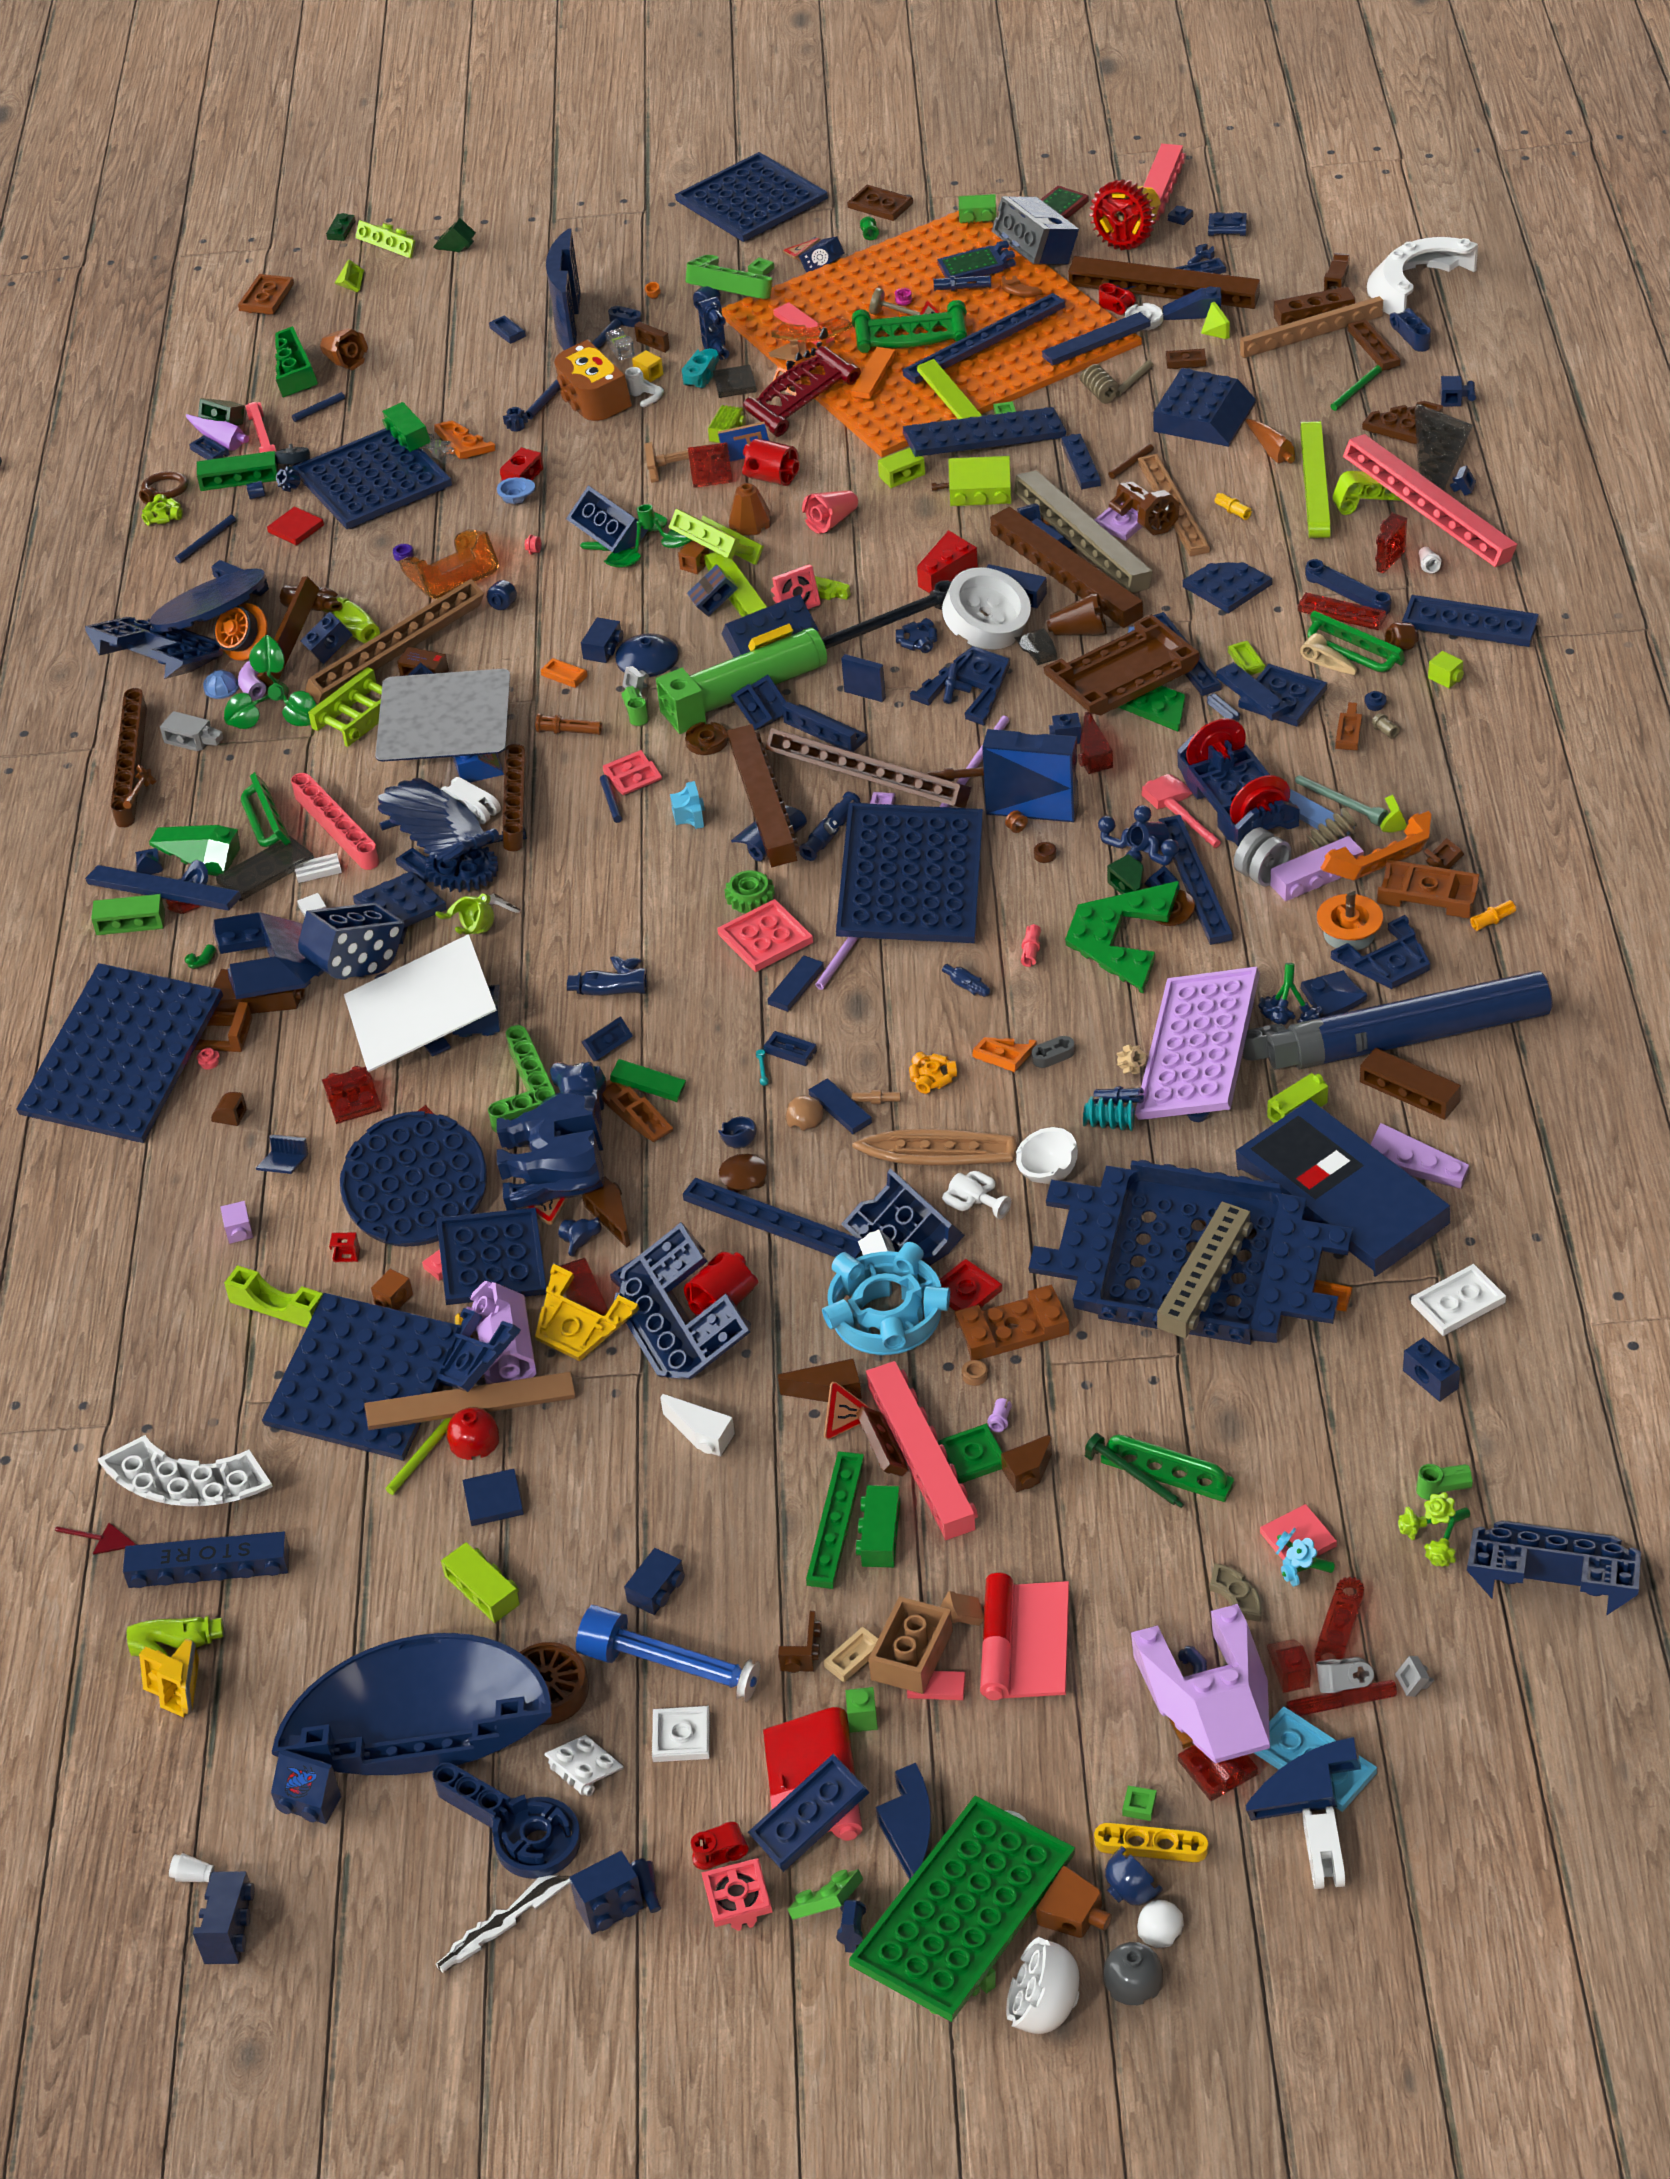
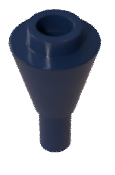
M644 1858L637 1859L630 1865L638 1877L641 1895L645 1897L650 1913L658 1912L661 1910V1906L655 1893L656 1884L653 1861H646Z

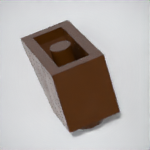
M1048 1434L1001 1453L1002 1471L1016 1493L1024 1489H1030L1041 1482L1052 1456L1050 1435Z

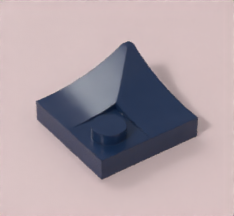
M1344 970L1301 982L1300 989L1312 1007H1321L1323 1009V1013L1320 1014L1321 1018L1345 1013L1367 999V993L1357 987Z

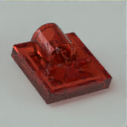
M727 442L688 448L693 488L733 483Z
M1196 1745L1178 1754V1762L1210 1801L1215 1800L1258 1775V1767L1248 1755L1214 1763Z

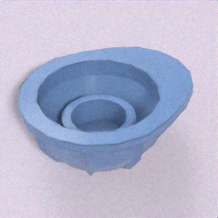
M518 477L503 480L497 486V493L503 501L514 505L523 503L525 498L535 490V483L532 480Z
M223 669L214 671L204 680V692L210 698L215 699L230 697L239 689L238 679L235 678L234 674Z

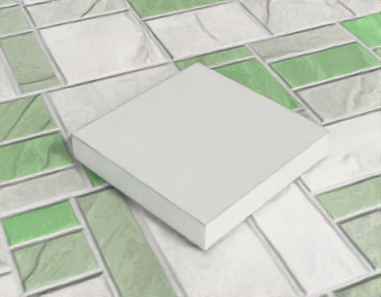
M709 1706L653 1709V1762L710 1759Z

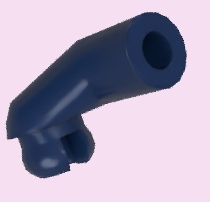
M1185 1646L1184 1649L1179 1651V1660L1183 1664L1190 1663L1193 1666V1674L1207 1671V1660L1195 1647Z

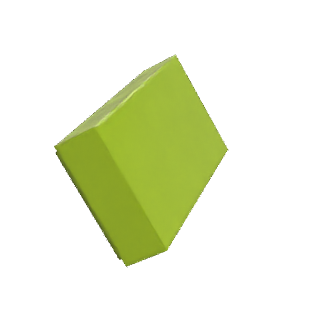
M1248 640L1228 646V653L1232 659L1249 675L1260 673L1265 669V664Z

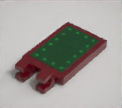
M1058 185L1040 200L1065 219H1068L1089 202V195Z

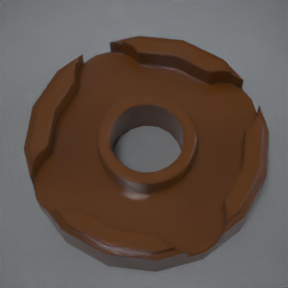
M705 722L697 723L686 732V747L698 755H711L720 752L728 743L727 729L716 722H711V724H705Z

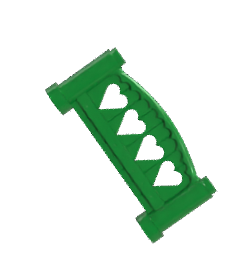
M960 300L950 302L947 306V312L871 320L868 311L857 310L851 317L856 333L857 348L862 353H867L871 347H918L954 339L957 342L968 336L965 321L966 305ZM937 325H942L947 329V331L933 332ZM918 327H923L928 331V333L914 334ZM899 329H904L909 333L908 335L895 336ZM880 331H885L890 335L889 337H875Z

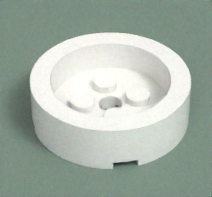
M982 567L970 568L959 573L951 582L942 606L944 620L956 636L958 634L961 635L972 646L992 650L1012 645L1021 636L1031 612L1029 597L1016 580L998 570ZM981 610L987 613L989 616H984V614L981 613Z

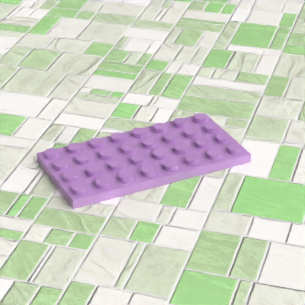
M1257 967L1167 978L1141 1086L1144 1093L1139 1094L1145 1095L1143 1103H1137L1135 1115L1138 1120L1231 1109L1260 975Z

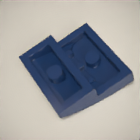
M766 675L752 685H746L731 695L748 722L753 724L755 731L783 717L782 706L786 703V700L769 675Z

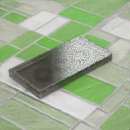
M289 836L291 843L288 845L279 841L216 876V880L223 888L239 891L241 894L239 901H242L291 874L295 869L303 867V864L314 859L313 853Z

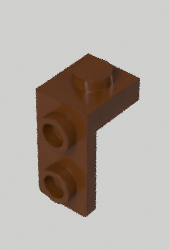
M810 1611L807 1646H779L780 1671L791 1673L799 1671L814 1672V1661H819L820 1645L816 1644V1638H821L822 1623L817 1621L816 1611Z

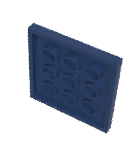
M536 1207L436 1218L446 1305L474 1302L470 1300L471 1295L484 1281L497 1283L523 1294L525 1297L547 1294Z

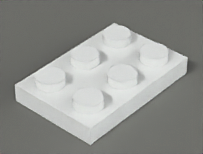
M1474 1264L1411 1297V1304L1442 1336L1506 1302V1295Z

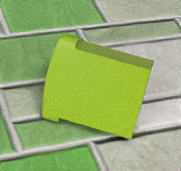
M1390 795L1385 800L1391 813L1382 821L1380 828L1382 832L1405 830L1407 827L1405 819L1394 796Z

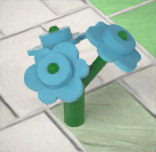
M1293 1528L1290 1533L1284 1531L1282 1535H1278V1541L1276 1542V1545L1279 1547L1276 1552L1277 1555L1285 1545L1289 1547L1286 1553L1287 1557H1285L1283 1566H1281V1572L1285 1581H1290L1293 1587L1300 1584L1298 1572L1314 1568L1332 1573L1335 1568L1334 1562L1316 1558L1317 1550L1314 1548V1542L1310 1538H1305L1302 1541L1297 1539L1293 1543L1289 1541L1296 1528Z

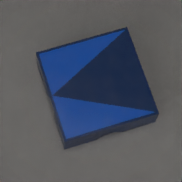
M987 729L982 746L986 815L1008 816L1012 811L1018 810L1029 819L1074 823L1079 806L1078 780L1075 771L1077 765V737L1053 734L1033 735L1018 731Z

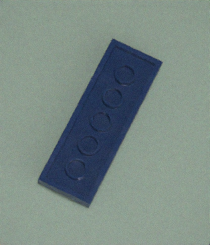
M1411 595L1402 623H1412L1416 630L1530 647L1539 620V614Z

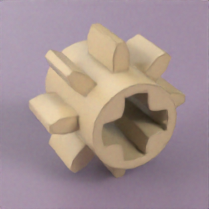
M1129 1044L1123 1046V1051L1117 1053V1066L1123 1069L1124 1074L1130 1072L1132 1074L1140 1073V1068L1147 1065L1145 1063L1147 1054L1140 1049V1045L1132 1047Z

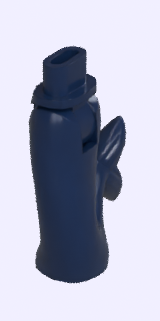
M612 956L610 960L618 974L589 970L584 975H582V972H578V975H568L567 991H577V994L594 996L624 993L646 994L647 970L646 968L635 969L642 962L638 958L623 960L620 957Z

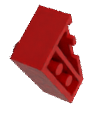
M948 530L917 566L918 587L930 594V591L934 590L936 583L940 581L952 582L962 571L977 568V547Z

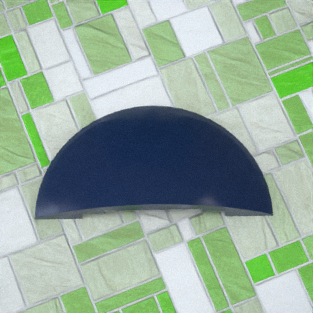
M459 1633L416 1635L367 1649L343 1661L317 1679L301 1694L285 1715L274 1739L272 1755L278 1757L281 1749L330 1764L334 1772L404 1775L434 1771L442 1763H452L457 1766L480 1759L525 1737L552 1715L551 1700L547 1685L535 1665L524 1655L501 1642L485 1637Z

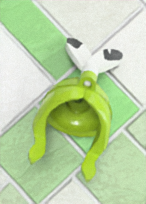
M493 893L491 895L481 894L479 897H462L451 905L447 913L436 911L435 915L439 919H450L455 913L459 912V919L464 928L455 927V931L458 934L468 935L483 934L491 928L494 922V912L491 907L493 904L515 913H520L521 910L503 901L502 897Z

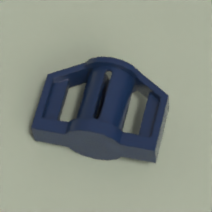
M845 1900L844 1904L840 1906L843 1913L841 1928L837 1930L836 1939L844 1944L845 1952L854 1953L863 1940L861 1925L862 1917L866 1913L867 1907L857 1900Z

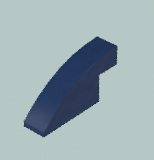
M1354 1737L1314 1748L1279 1769L1263 1783L1246 1804V1811L1250 1820L1303 1813V1809L1309 1808L1310 1811L1326 1809L1329 1806L1337 1807L1332 1774L1361 1769L1358 1747Z
M916 1762L895 1771L896 1786L901 1796L876 1807L877 1822L909 1880L931 1853L932 1822L929 1797L924 1779Z

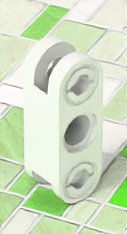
M455 777L449 787L444 786L441 788V790L464 804L476 816L480 824H485L489 821L490 815L495 816L501 811L500 803L493 795L460 777Z
M1333 1806L1326 1807V1814L1312 1815L1309 1808L1303 1809V1825L1314 1889L1324 1888V1877H1333L1335 1887H1345L1344 1865Z

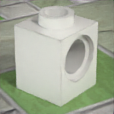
M880 1229L869 1233L865 1238L858 1241L863 1255L884 1251L895 1252L891 1239Z

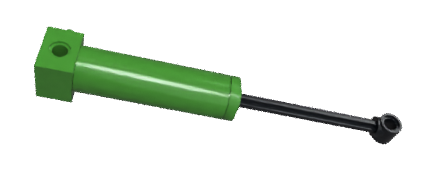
M951 581L936 583L934 590L930 591V595L824 638H821L814 628H808L692 675H689L682 667L656 678L660 712L679 734L687 732L690 727L697 723L705 722L706 724L705 713L735 702L731 696L748 684H754L766 675H769L775 685L826 665V649L933 606L942 610L943 601Z

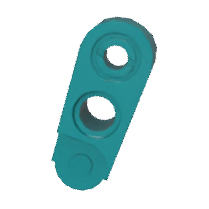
M709 348L703 351L698 349L682 368L683 385H695V387L704 388L710 382L716 372L715 366L719 362V354L715 349Z

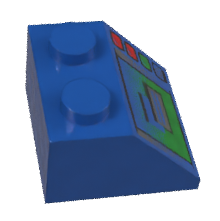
M498 754L453 757L458 776L469 783L504 775Z

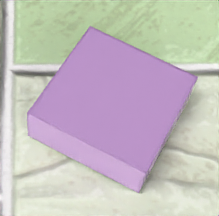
M873 792L870 804L894 805L895 793Z

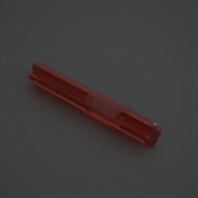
M1387 1680L1369 1684L1365 1687L1286 1702V1708L1298 1716L1395 1697L1397 1695V1686L1394 1680Z

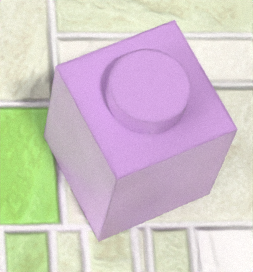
M245 1201L220 1207L229 1244L253 1238Z

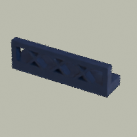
M787 701L782 706L784 723L838 748L854 752L868 740L867 734L801 704L794 705Z

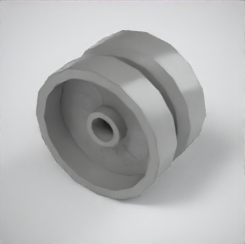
M1261 827L1255 828L1239 844L1234 857V867L1236 871L1244 876L1251 877L1259 885L1269 886L1271 882V868L1290 861L1291 846L1288 842L1274 836L1268 830Z

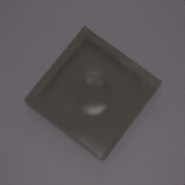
M750 365L712 371L719 398L757 392Z

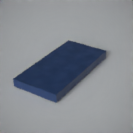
M832 1754L750 1829L748 1833L784 1872L870 1792Z

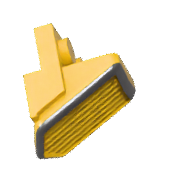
M185 1639L172 1657L159 1650L155 1651L145 1646L139 1654L143 1689L159 1696L161 1708L183 1718L186 1714H191L199 1665L195 1643L192 1640Z

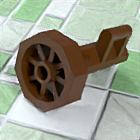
M1130 481L1120 483L1117 486L1116 496L1110 501L1109 507L1121 516H1124L1133 508L1138 512L1137 522L1150 534L1158 535L1167 533L1176 523L1179 517L1180 503L1165 490L1149 493Z

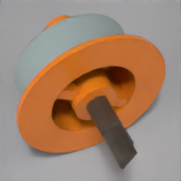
M1353 891L1349 894L1333 896L1324 901L1317 911V922L1323 930L1325 940L1334 948L1349 943L1355 950H1360L1370 945L1374 940L1375 933L1383 923V912L1375 901L1358 895L1356 891Z

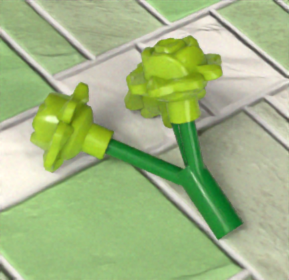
M1446 1492L1439 1495L1431 1494L1430 1501L1428 1500L1424 1503L1426 1508L1425 1516L1417 1517L1408 1506L1405 1508V1513L1399 1515L1398 1520L1400 1533L1407 1535L1411 1540H1415V1535L1419 1528L1427 1527V1524L1433 1523L1437 1525L1441 1522L1448 1524L1444 1537L1439 1542L1433 1540L1430 1544H1425L1424 1546L1426 1550L1425 1557L1434 1566L1442 1567L1456 1562L1454 1556L1456 1551L1453 1548H1449L1450 1542L1448 1541L1455 1523L1470 1517V1510L1468 1508L1455 1511V1500L1449 1498Z

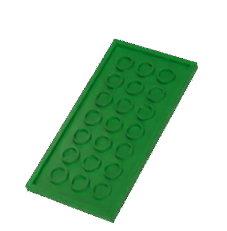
M975 1795L851 1955L849 1966L953 2022L1041 1902L1063 1866L1066 1867L1075 1855V1847Z

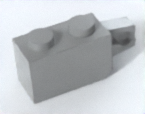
M175 711L160 726L164 743L193 751L203 750L206 745L217 746L224 738L222 731L211 727L209 720Z

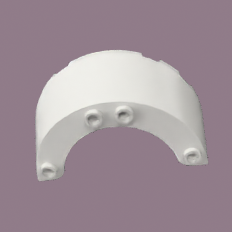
M1432 237L1406 242L1391 252L1371 273L1367 282L1368 296L1371 298L1380 296L1383 299V312L1389 315L1394 312H1403L1406 309L1407 296L1413 292V284L1406 279L1403 271L1416 268L1417 264H1426L1427 267L1442 269L1448 272L1457 266L1475 272L1478 244L1466 238Z

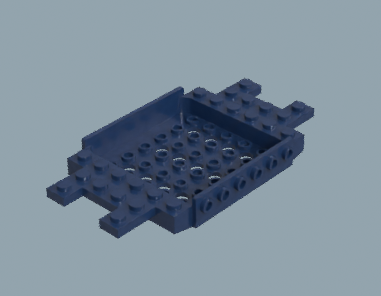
M1132 1160L1131 1169L1106 1165L1101 1187L1051 1179L1046 1206L1069 1210L1060 1248L1058 1250L1034 1246L1028 1269L1029 1273L1076 1280L1077 1283L1073 1295L1074 1308L1098 1314V1319L1158 1329L1157 1311L1179 1276L1181 1268L1186 1264L1191 1255L1186 1249L1187 1245L1191 1242L1198 1243L1223 1201L1250 1211V1222L1253 1223L1252 1229L1257 1234L1252 1239L1244 1238L1240 1251H1249L1252 1256L1245 1262L1238 1260L1236 1255L1233 1256L1228 1273H1223L1218 1291L1216 1293L1212 1292L1207 1310L1200 1313L1196 1329L1191 1330L1189 1334L1251 1345V1341L1277 1343L1283 1316L1330 1324L1334 1323L1338 1296L1315 1293L1314 1287L1322 1251L1348 1255L1353 1228L1305 1221L1306 1197L1282 1194L1281 1184H1277L1272 1180H1252L1246 1176H1227L1221 1172H1202L1196 1168H1177L1171 1164H1152L1147 1160ZM1146 1212H1153L1156 1214V1219L1153 1222L1147 1223L1142 1220V1215ZM1196 1220H1203L1206 1223V1227L1201 1231L1194 1230L1191 1225ZM1140 1234H1148L1151 1237V1241L1146 1245L1139 1244L1136 1239ZM1136 1256H1142L1146 1262L1141 1267H1134L1131 1264V1260ZM1235 1273H1243L1246 1276V1281L1242 1284H1235L1231 1278ZM1131 1278H1135L1140 1281V1286L1137 1289L1131 1290L1125 1286L1126 1282ZM1236 1295L1240 1297L1241 1303L1236 1307L1229 1306L1226 1303L1229 1296Z

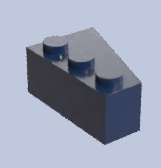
M246 1871L211 1873L204 1896L205 1900H207L206 1908H200L199 1918H203L201 1927H194L193 1936L204 1964H239L241 1952H245L246 1936L244 1931L245 1926L250 1924L249 1901H253L255 1895L254 1883H250Z

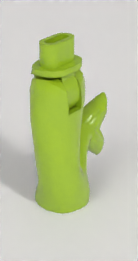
M337 598V601L342 603V608L332 613L352 633V638H356L365 644L380 635L379 627L361 607L347 598Z
M206 1616L205 1620L201 1617L155 1619L127 1627L129 1652L131 1656L140 1657L139 1654L145 1646L155 1651L159 1650L167 1655L157 1642L179 1648L185 1639H189L198 1648L204 1644L212 1643V1639L224 1637L222 1618L210 1620L209 1616Z

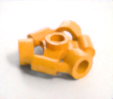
M918 1052L913 1056L912 1066L909 1067L910 1080L915 1082L916 1089L924 1094L929 1093L933 1088L940 1089L951 1083L953 1077H957L956 1062L948 1060L947 1056L935 1053L926 1055L923 1052ZM941 1066L947 1067L946 1075L942 1074Z

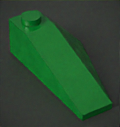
M220 825L158 827L149 841L150 846L169 856L175 855L179 857L181 862L186 865L188 863L191 864L195 860L203 862L208 870V875L224 878L240 850L238 829Z

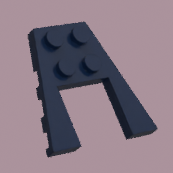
M972 646L953 660V662L958 665L956 681L967 683L983 690L966 710L965 719L984 726L1009 669L1010 659ZM950 667L942 668L939 671V675L934 679L926 680L922 683V687L919 690L911 691V700L929 706L945 687Z

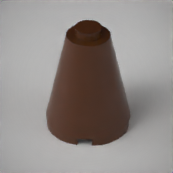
M1091 594L1050 614V619L1047 620L1049 632H1053L1054 635L1107 634L1106 621L1103 617L1104 611L1099 594Z

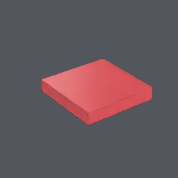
M1306 1504L1260 1527L1261 1535L1275 1552L1279 1549L1276 1545L1278 1541L1277 1536L1282 1535L1284 1531L1290 1533L1293 1528H1296L1289 1541L1293 1543L1297 1539L1302 1541L1305 1538H1310L1313 1540L1314 1548L1317 1550L1316 1557L1337 1547V1540ZM1286 1545L1278 1554L1282 1560L1287 1557L1286 1553L1289 1547Z

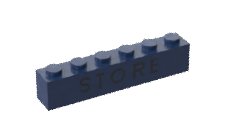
M285 1531L125 1546L123 1574L128 1588H143L157 1585L167 1586L211 1580L221 1581L224 1579L250 1578L264 1575L275 1576L288 1573L290 1546Z

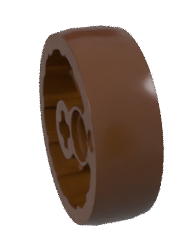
M555 1642L534 1644L519 1652L535 1665L542 1675L548 1688L550 1700L553 1701L557 1697L561 1700L554 1704L551 1702L552 1715L541 1725L560 1723L576 1714L584 1705L589 1690L587 1669L579 1654L572 1648ZM578 1680L577 1683H573V1682H569V1681ZM561 1690L569 1691L571 1693L568 1696H566Z

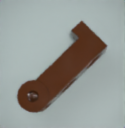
M1334 253L1328 273L1324 276V291L1332 290L1329 288L1331 286H1337L1338 288L1344 286L1349 268L1350 254Z

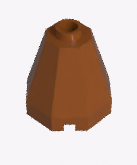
M349 328L326 335L322 338L320 344L322 353L333 363L352 371L364 363L365 358L363 355L368 350L364 335Z
M750 483L741 484L736 488L731 505L729 528L732 530L736 529L742 535H758L762 532V528L768 529L771 518L770 510L758 488Z

